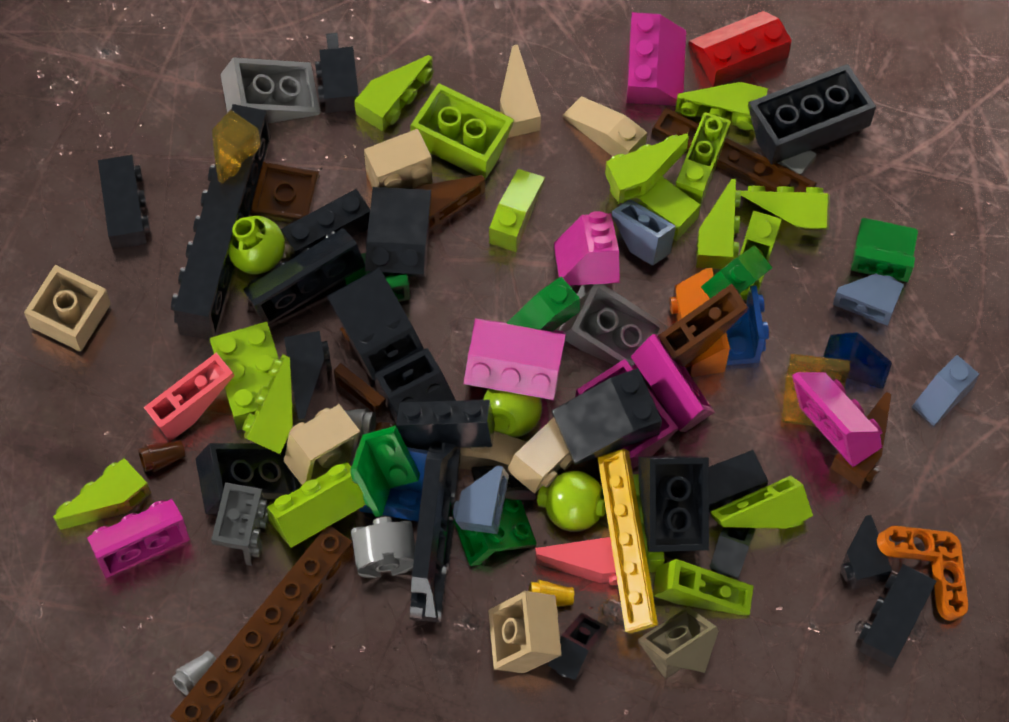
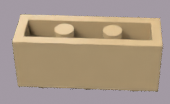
M554 417L514 454L507 469L511 475L534 494L543 485L546 488L549 487L558 476L557 471L560 468L566 470L573 463Z

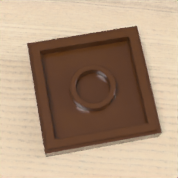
M263 162L250 215L263 216L272 221L291 224L310 214L320 177L319 171Z

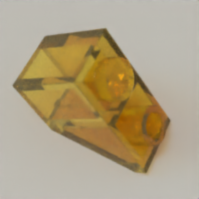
M232 110L212 129L218 181L224 183L229 177L235 176L241 168V163L248 156H253L260 146L258 128Z

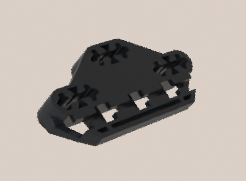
M442 443V447L430 446L429 452H427L412 571L410 620L442 622L455 521L453 516H450V507L456 501L461 449H458L456 444Z

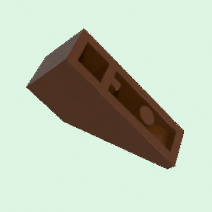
M482 175L415 187L414 189L431 190L429 230L484 194L485 178Z
M730 284L659 334L658 337L672 359L684 367L707 351L749 308L735 286Z
M887 391L867 415V419H874L882 430L880 435L882 448L854 467L838 452L831 466V469L859 489L862 488L866 481L872 483L881 471L878 465L882 457L891 402V394Z

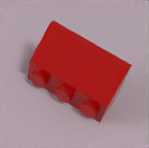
M762 11L692 39L688 44L712 87H716L788 58L792 39L778 17Z

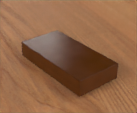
M342 363L334 369L335 383L364 407L368 408L369 411L375 412L377 417H380L386 411V399Z

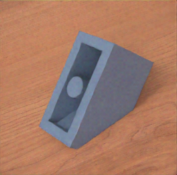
M631 199L612 211V217L631 253L651 265H655L671 253L675 225Z
M874 274L838 287L833 305L888 326L904 284L898 282L894 277Z
M956 355L934 377L912 405V408L930 424L935 426L974 388L979 373L961 357Z
M503 466L494 467L461 491L460 500L455 502L453 508V518L456 519L455 521L461 529L498 534L509 474Z

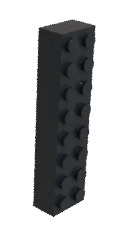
M232 104L230 114H225L223 131L225 132L223 139H218L215 155L218 156L216 164H211L209 168L208 190H203L201 197V207L203 209L201 216L196 215L193 226L195 237L193 241L188 242L186 249L187 265L180 269L178 278L180 289L178 294L174 293L171 301V311H174L175 314L174 323H177L180 335L210 340V338L215 337L217 334L235 265L231 262L228 253L233 236L232 228L237 220L250 215L262 164L265 162L271 140L267 111L263 109Z

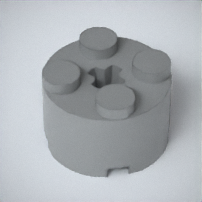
M380 517L373 520L374 525L356 527L351 530L355 563L360 576L378 578L381 577V572L391 571L393 576L413 569L415 539L411 521L392 522L391 517Z

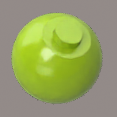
M248 216L235 222L228 250L231 262L238 269L249 274L266 273L278 265L285 251V239L278 225L263 216Z
M488 389L483 400H490L495 422L494 431L511 437H520L529 433L538 424L542 414V401L540 397Z
M581 471L564 472L558 475L549 487L546 488L543 485L539 489L538 506L546 508L549 519L563 530L570 532L584 531L596 524L600 517L606 514L603 489L599 482L587 473Z

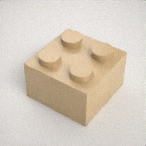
M418 129L364 149L366 176L372 189L373 187L414 189L420 185L433 183L432 157Z
M54 265L24 314L30 328L81 352L111 303L105 288Z
M340 404L331 409L325 408L318 412L314 419L307 423H298L290 430L284 462L301 485L309 480L317 479L326 474L335 465L345 462L349 463L354 460L360 430Z
M524 591L488 610L494 670L526 673L562 656L555 595Z

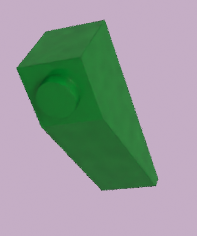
M754 245L716 273L701 288L709 298H712L730 284H733L739 294H741L773 267Z
M560 276L539 291L506 324L552 332L580 312V298L563 277Z

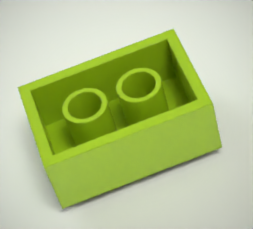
M267 322L210 338L213 354L217 353L235 375L225 386L224 390L237 431L242 429L249 413L254 415L259 405L255 402L258 392L262 386H268L272 377L268 375L269 369L274 359H279ZM292 403V414H294L293 403Z

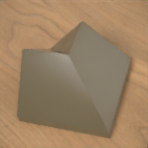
M687 607L639 638L638 641L666 679L682 668L705 673L719 631L717 626L690 607Z

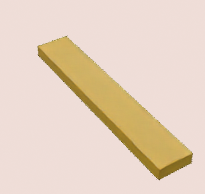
M623 448L597 458L625 632L631 634L657 626L658 622L630 454L628 450Z

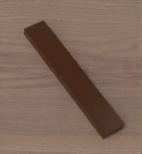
M665 107L652 128L651 134L665 140L672 135L680 136L687 133L689 136L688 152L699 124ZM728 138L725 139L716 165L717 167L755 186H765V191L777 192V187L785 186L794 187V192L806 193V187L817 186L816 182L778 163L771 165L766 157Z

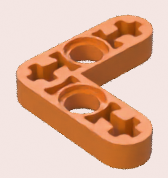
M890 526L879 533L877 545L884 555L931 561L933 579L937 581L934 585L936 607L942 618L954 621L967 613L968 597L960 540L956 535L948 531L903 526ZM915 537L923 541L924 551L916 548L914 544ZM902 540H904V542L899 543L895 546L894 542H901ZM944 569L952 572L954 583H949L945 579Z

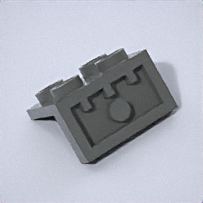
M225 482L211 539L214 545L243 550L246 565L253 566L254 557L259 558L263 545V540L260 539L261 528L266 529L269 521L267 513L268 501L264 500L262 489Z

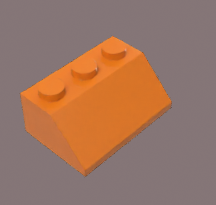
M706 268L675 285L673 297H669L671 314H676L678 321L710 299L701 286L714 276L712 268ZM725 332L707 351L685 365V368L688 367L691 377L725 372L730 350L727 333Z

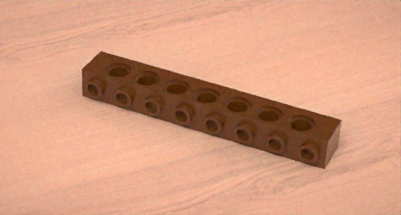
M332 526L323 529L170 715L172 722H218L354 555L353 542Z

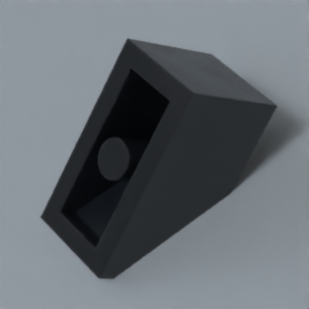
M872 515L865 516L847 550L843 564H841L842 575L846 582L850 581L853 590L887 581L892 572L887 556L878 548L877 537L879 534Z
M723 527L709 568L716 570L721 575L739 578L756 528Z
M581 612L560 637L562 656L549 661L548 666L555 669L559 675L576 680L586 668L604 637L608 626Z

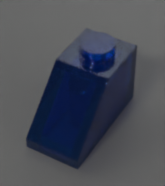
M858 332L830 335L822 357V361L838 375L876 388H884L892 362Z

